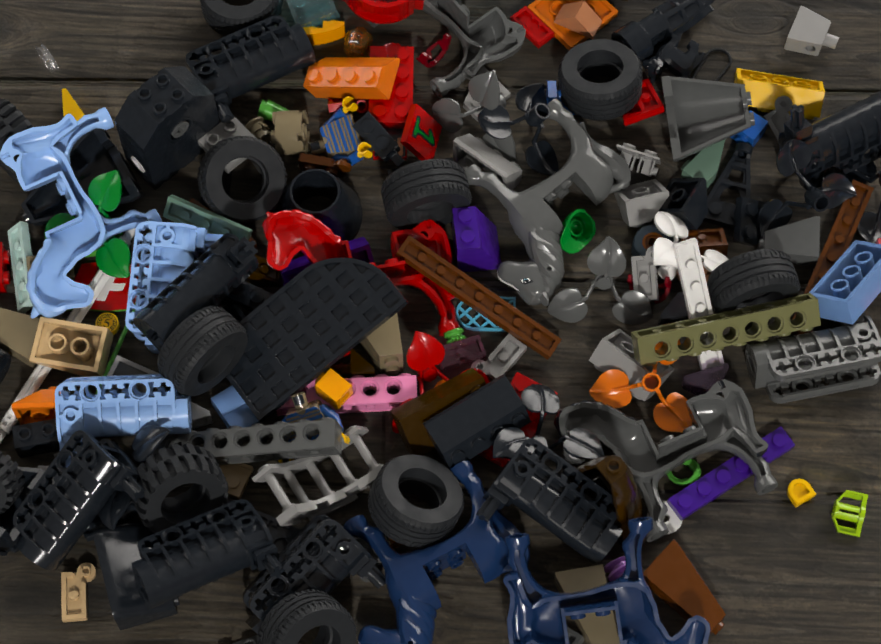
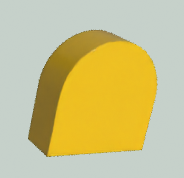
M804 479L792 480L787 488V496L795 508L816 496L814 489Z

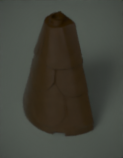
M615 455L599 457L575 467L592 481H599L607 492L613 496L618 521L615 525L623 530L617 541L622 545V542L630 533L628 520L639 518L643 515L642 499L631 470L622 458ZM571 474L566 476L571 483L574 482V476ZM581 482L577 488L580 489L584 484Z

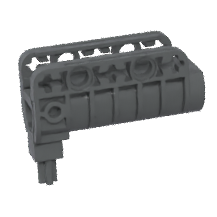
M863 312L853 325L840 322L841 326L748 344L745 350L746 364L754 389L765 387L771 401L783 404L877 384L881 374L878 362H881V338L872 318L866 316ZM866 372H869V373H870L871 375H873V376L870 377L869 375L866 374ZM843 375H850L854 380L846 382L841 377ZM821 381H825L828 385L821 384ZM798 384H805L808 386V389L801 391L796 386ZM776 390H780L783 394L779 395V393H776Z

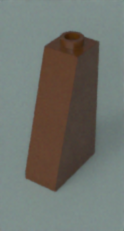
M673 539L643 572L645 581L651 591L686 621L695 615H700L710 623V635L712 633L717 635L725 625L722 621L726 614L678 542Z

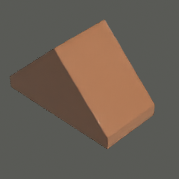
M585 1L563 4L554 23L593 39L602 24V20Z

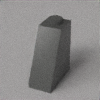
M814 216L765 231L763 239L758 241L757 250H781L790 256L793 265L815 267L819 258L820 216Z

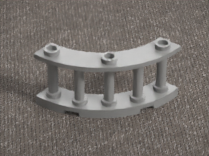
M357 425L349 427L344 432L350 438L349 444H346L342 437V450L354 443L369 467V473L360 479L354 478L341 455L299 458L280 464H265L258 469V474L252 480L254 482H267L283 508L282 513L276 517L280 526L300 524V519L305 517L311 520L319 514L327 515L358 499L356 494L367 487L371 489L384 464L376 462L361 438L369 431L367 427ZM330 457L347 483L346 487L337 492L330 489L316 466ZM307 469L323 494V498L314 501L309 500L294 474ZM285 478L300 502L299 504L290 502L277 481L278 479Z

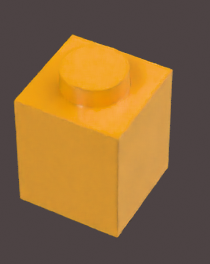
M331 368L326 374L323 372L315 381L316 394L337 411L353 394L352 385Z

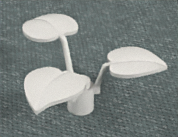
M658 211L654 216V223L657 229L664 235L673 237L674 241L672 242L663 237L656 239L652 250L653 265H660L657 272L661 278L665 280V277H670L672 281L678 273L672 244L678 243L679 238L686 239L688 237V229L680 218L668 212ZM711 249L706 250L704 256L701 255L703 266L711 273L720 264L729 260L722 253Z

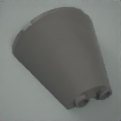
M661 76L673 162L680 161L755 125L754 113H749L748 105H752L750 92L745 90V84Z

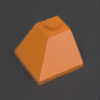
M57 386L41 389L12 403V410L20 425L56 418L55 389Z

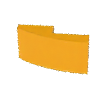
M323 20L322 28L315 26L303 27L312 46L327 44L345 37V21Z

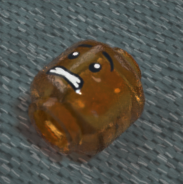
M363 27L348 30L343 44V51L348 57H368L370 55V46L373 44V36Z

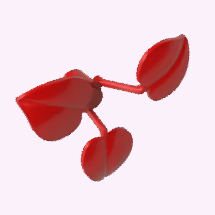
M415 331L413 341L407 351L406 361L408 366L417 371L419 375L417 380L421 395L424 393L423 381H433L436 376H439L445 382L450 379L435 366L444 359L445 349L443 345L433 336ZM473 368L483 376L486 384L491 382L482 370ZM408 399V400L404 401L402 404H404V403H406V402H408V401H410V400H412V399ZM393 419L392 430L395 433H399Z

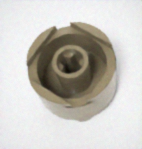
M306 110L273 112L272 121L275 125V130H271V142L275 144L278 154H307L306 152L309 151L310 131H307L306 124H309Z

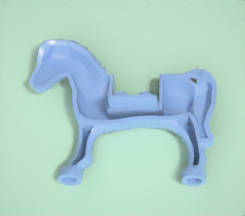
M105 107L98 109L95 113L83 115L78 121L71 114H67L56 124L32 127L16 133L5 141L0 151L1 160L16 172L17 179L24 191L39 188L56 180L57 183L55 185L61 196L65 195L67 199V204L65 205L70 216L75 215L76 217L45 232L47 239L43 241V247L38 251L31 264V268L27 272L26 289L33 305L30 315L32 319L38 315L54 318L66 310L85 308L90 305L93 300L94 291L88 285L75 282L66 276L77 261L94 252L107 239L124 231L134 229L143 221L162 222L156 209L149 210L146 213L133 209L114 219L103 217L83 191L70 165V153L74 144L83 135L96 128L108 130L114 127L112 118ZM15 155H19V157L17 158V161L15 162V161H14V156H15Z

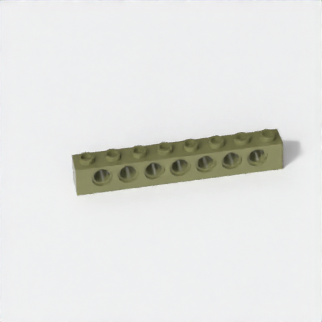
M807 293L633 331L631 336L634 357L640 365L653 366L658 361H675L685 355L698 356L703 351L708 350L721 351L724 347L730 345L743 346L749 341H766L771 336H788L791 332L798 330L803 332L811 331L813 327L821 326L819 303L815 296ZM797 312L796 317L790 320L791 315ZM775 317L774 322L768 325L769 319ZM752 322L751 328L745 330L746 325ZM730 327V331L723 335L724 329ZM704 332H708L707 337L700 340L701 335ZM681 337H686L684 343L677 345ZM659 342H663L662 347L658 350H655L656 344Z

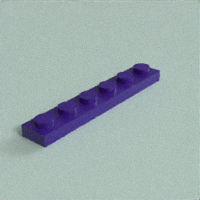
M781 426L762 438L768 444L767 452L762 457L770 464L794 448L795 443ZM735 455L670 497L667 503L682 521L753 475V472L742 459Z

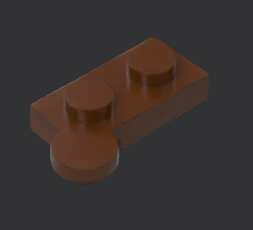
M300 153L298 160L300 170L322 169L336 177H344V172H350L352 167L348 160L344 158L334 162L332 158Z

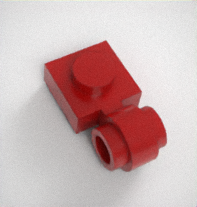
M328 98L329 112L335 113L340 107H343V99ZM354 99L351 104L356 103L358 105L357 113L368 111L369 99ZM359 102H364V103H365V104L362 105V106H361V105H358Z

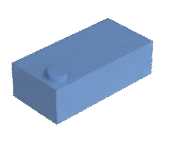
M855 240L809 293L818 299L820 318L853 325L881 292V244Z

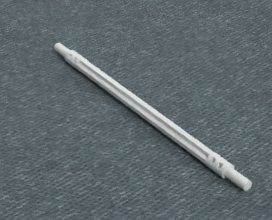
M136 228L127 230L123 237H119V239L127 243L128 247L132 244L130 241L135 235ZM100 269L97 271L88 285L94 291L91 304L85 308H74L66 321L82 322L109 280V275L103 273ZM37 364L14 402L37 392L51 368ZM12 405L0 422V444L6 434H10L12 426H15L18 421L12 410Z

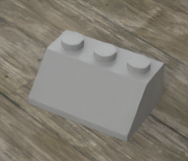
M469 133L454 139L453 161L460 165L464 171L471 165L476 164L482 172H495L500 181L510 190H514L521 182L522 170L520 166L513 161H508L498 150L488 147L481 138H475Z
M620 328L602 338L589 359L600 372L610 369H618L624 372L629 378L628 385L641 382L642 377L647 373H651L653 367L639 364L634 357L632 337ZM658 362L656 374L661 378L662 385L674 368ZM642 387L629 389L635 398L644 402L655 394V391L647 392Z

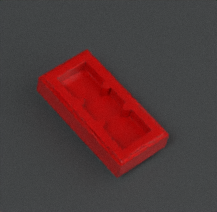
M526 5L510 17L511 21L521 24L526 29L525 37L538 49L555 36V33Z

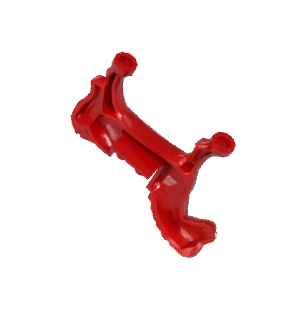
M298 209L282 210L276 213L266 212L267 218L262 226L268 243L266 261L271 268L277 271L285 269L290 264L293 256L300 251L304 253L312 264L330 258H352L348 240L341 241L340 236L335 235L329 227L319 219H316L312 214L304 213ZM429 219L422 221L411 230L406 229L392 232L391 252L393 258L386 260L385 264L376 266L375 262L370 264L384 272L394 285H409L422 290L432 300L441 318L438 331L440 336H444V333L460 328L456 318V308L451 302L455 296L409 266L405 260L402 261L395 256L406 238L410 235L440 257L452 263V254L446 232L439 224Z

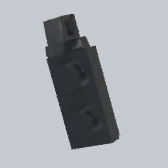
M369 111L352 126L363 140L371 145L372 150L381 160H384L386 163L391 160L398 168L404 163V160L398 154L401 150L398 143Z

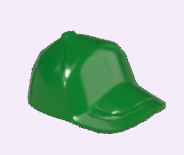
M576 209L564 219L562 224L564 230L560 239L561 248L567 253L575 254L592 240L596 227L594 220L586 210Z

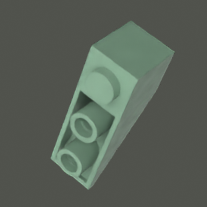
M725 140L697 152L691 161L687 160L681 167V178H705L708 189L715 182Z

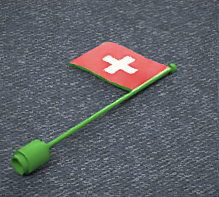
M97 263L81 264L74 281L89 285L99 270ZM110 276L89 311H126L130 277L117 278ZM136 296L133 300L134 305L136 303ZM126 324L103 376L108 375L127 334Z

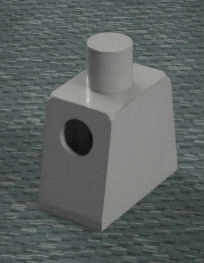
M800 6L784 49L818 56L823 45L835 49L839 37L828 33L831 25L830 20L804 6Z

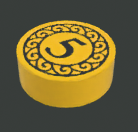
M109 312L99 315L95 322L96 326L108 328L113 335L118 332L120 327L116 315Z

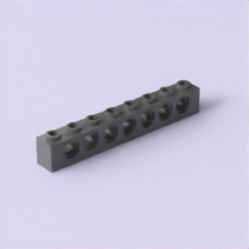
M323 417L318 421L300 419L297 423L278 421L274 425L252 424L251 427L243 428L241 426H230L228 429L221 430L218 428H207L206 431L200 432L191 430V433L168 434L152 454L155 455L163 447L167 449L171 448V445L179 444L183 446L185 443L193 444L194 447L195 445L200 446L204 444L203 448L213 454L219 465L341 455L342 427L336 419ZM319 433L315 440H311L314 434ZM296 435L292 442H288L291 436ZM273 437L269 444H265L269 438ZM250 439L249 443L246 446H243V443L246 440ZM227 441V444L223 448H220L222 443Z

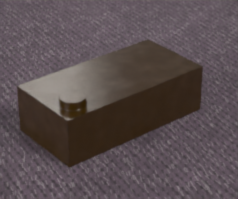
M471 368L390 410L405 448L411 455L424 456L435 450L423 423L485 386L486 383L483 376Z

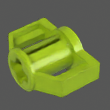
M845 490L835 500L831 518L837 533L860 537L866 513L868 494ZM846 497L861 502L860 506H855L839 501ZM836 518L856 523L855 529L838 525Z

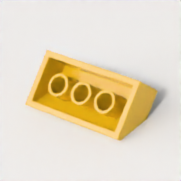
M736 68L734 83L745 84L746 92L751 94L752 105H748V108L749 106L756 107L761 112H770L775 110V101L778 97L787 96L792 100V105L804 106L805 119L820 118L825 95L822 81Z

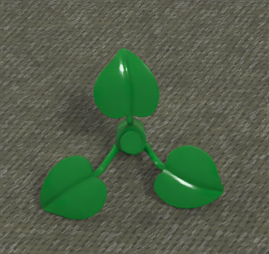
M113 170L95 177L88 188L89 198L94 205H99L98 211L107 219L114 218H111L105 211H114L120 203L122 185L119 171ZM60 213L53 216L46 224L44 235L46 231L73 220L75 217H71L68 213ZM122 232L107 239L104 242L105 247L97 250L96 263L99 269L109 276L128 278L130 277V249L124 240L119 239L123 234Z

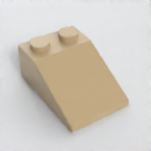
M40 317L29 361L80 376H103L114 335L106 327Z

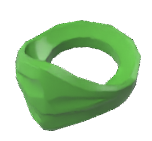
M694 459L683 463L693 471L690 478H676L671 471L667 474L669 480L679 486H689L700 479L701 468Z

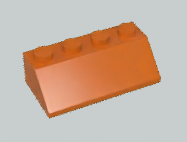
M325 57L308 67L303 87L316 98L344 99L346 96H350L354 99H390L400 59L385 57Z

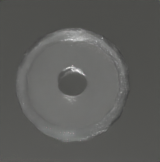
M41 43L39 48L35 46L46 68L52 74L55 69L59 71L56 61L43 43Z

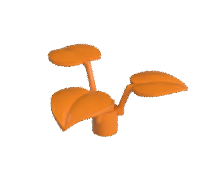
M663 342L657 343L655 346V350L660 349L663 345ZM663 360L658 362L662 365H670L675 361ZM657 364L653 365L651 373H647L642 377L641 382L628 385L629 378L624 372L618 369L607 370L598 377L595 384L589 390V394L596 402H602L613 408H622L631 402L632 395L629 389L642 387L647 392L655 391L662 402L657 404L653 411V419L658 427L668 432L683 433L684 429L692 426V419L686 404L687 399L677 392L670 393L666 399L663 397L659 389L661 378L656 374Z

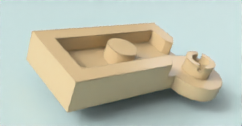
M82 563L77 568L76 573H61L63 623L88 620L87 582L94 580L97 574L96 568L91 563Z

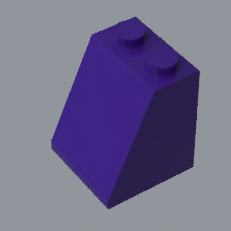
M475 206L452 208V239L456 267L464 273L498 269L501 257L497 227Z

